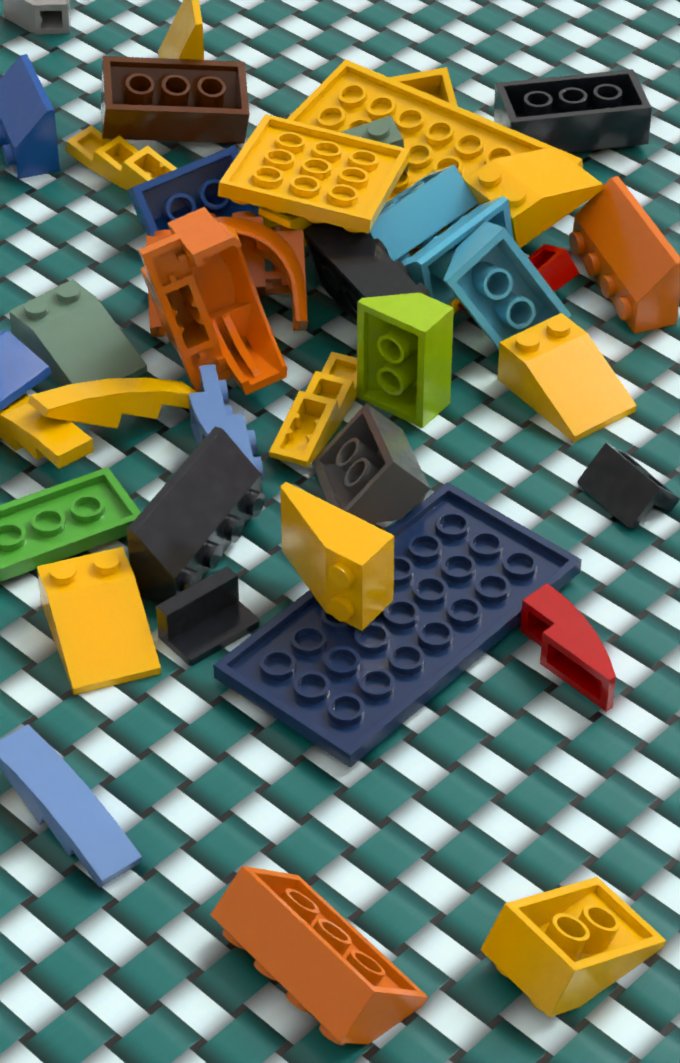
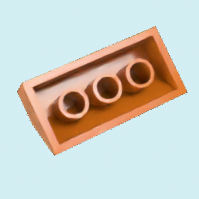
M619 176L611 177L603 185L604 189L592 197L575 214L573 232L569 234L570 248L575 255L577 254L585 264L587 273L593 276L600 285L603 296L610 299L616 308L619 318L625 320L634 334L676 325L680 300V256Z
M242 866L210 914L224 928L222 931L223 936L230 943L238 948L245 949L255 958V968L264 976L278 981L288 991L286 994L287 999L298 1009L311 1013L321 1023L319 1026L321 1033L338 1045H345L346 1043L369 1045L421 1008L429 998L299 875Z

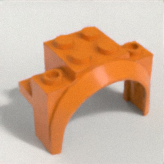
M202 207L168 222L167 224L172 235L138 249L144 267L140 268L166 336L179 353L190 384L195 391L201 392L199 366L215 364L218 379L228 380L233 377L245 395L287 377V366L256 291L241 250L242 244L235 228L220 221L217 222L207 209Z
M250 211L232 213V217H216L215 214L210 213L217 222L220 221L235 228L258 295L290 294L293 331H306L308 316L303 230L289 229L282 225L274 226L270 229L264 225L263 216H255V213ZM159 230L154 232V236H146V246L172 235L171 231ZM264 258L274 265L272 271H265ZM148 290L151 337L165 336V331Z

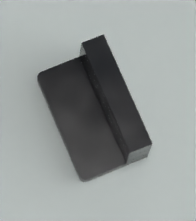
M608 443L603 445L577 481L580 487L630 529H636L654 504L671 512L680 500L677 495L628 454Z
M228 566L156 606L158 638L189 666L199 663L259 628V618L239 601L238 575Z

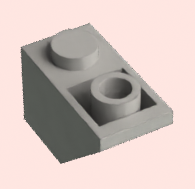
M3 0L4 18L37 35L70 33V0Z

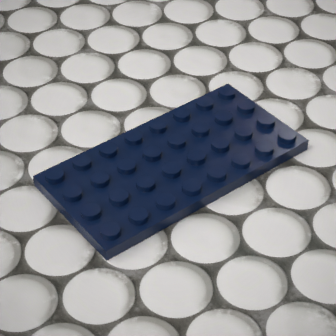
M447 482L426 498L417 508L407 513L403 519L398 520L385 530L394 535L393 601L363 631L345 622H341L326 613L309 590L213 665L214 678L351 768L521 623L522 600L546 583L559 591L581 572L582 559Z

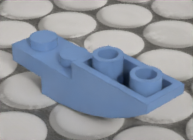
M216 365L199 366L201 392L188 393L190 425L197 445L199 446L215 426L222 428L261 473V481H263L261 457H253V454H257L254 429L247 430L244 415H233L232 405H224L229 403L226 379H218Z

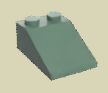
M73 279L9 311L12 334L50 367L52 374L48 377L61 387L108 378H136L147 372L146 363L97 297Z

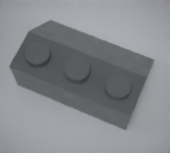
M368 403L358 411L312 462L327 502L370 524L403 519L411 509L417 508L423 502L426 493L430 490V486L403 430Z

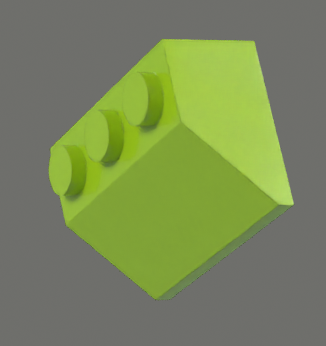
M422 293L361 298L357 302V398L420 428H424L450 404L454 307Z

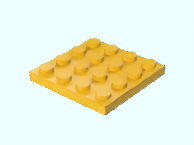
M265 114L220 180L218 196L231 199V201L237 204H252L268 208L274 213H288L304 217L313 223H328L343 227L349 232L369 234L408 164L410 149Z

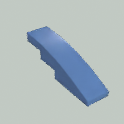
M29 724L0 739V769L39 825L46 823L69 856L74 853L99 888L140 863L142 859L141 854L112 815L65 760Z

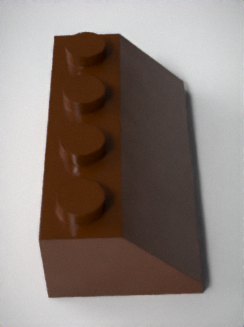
M119 56L102 57V139H114L120 135L125 140L245 143L250 116L245 62Z

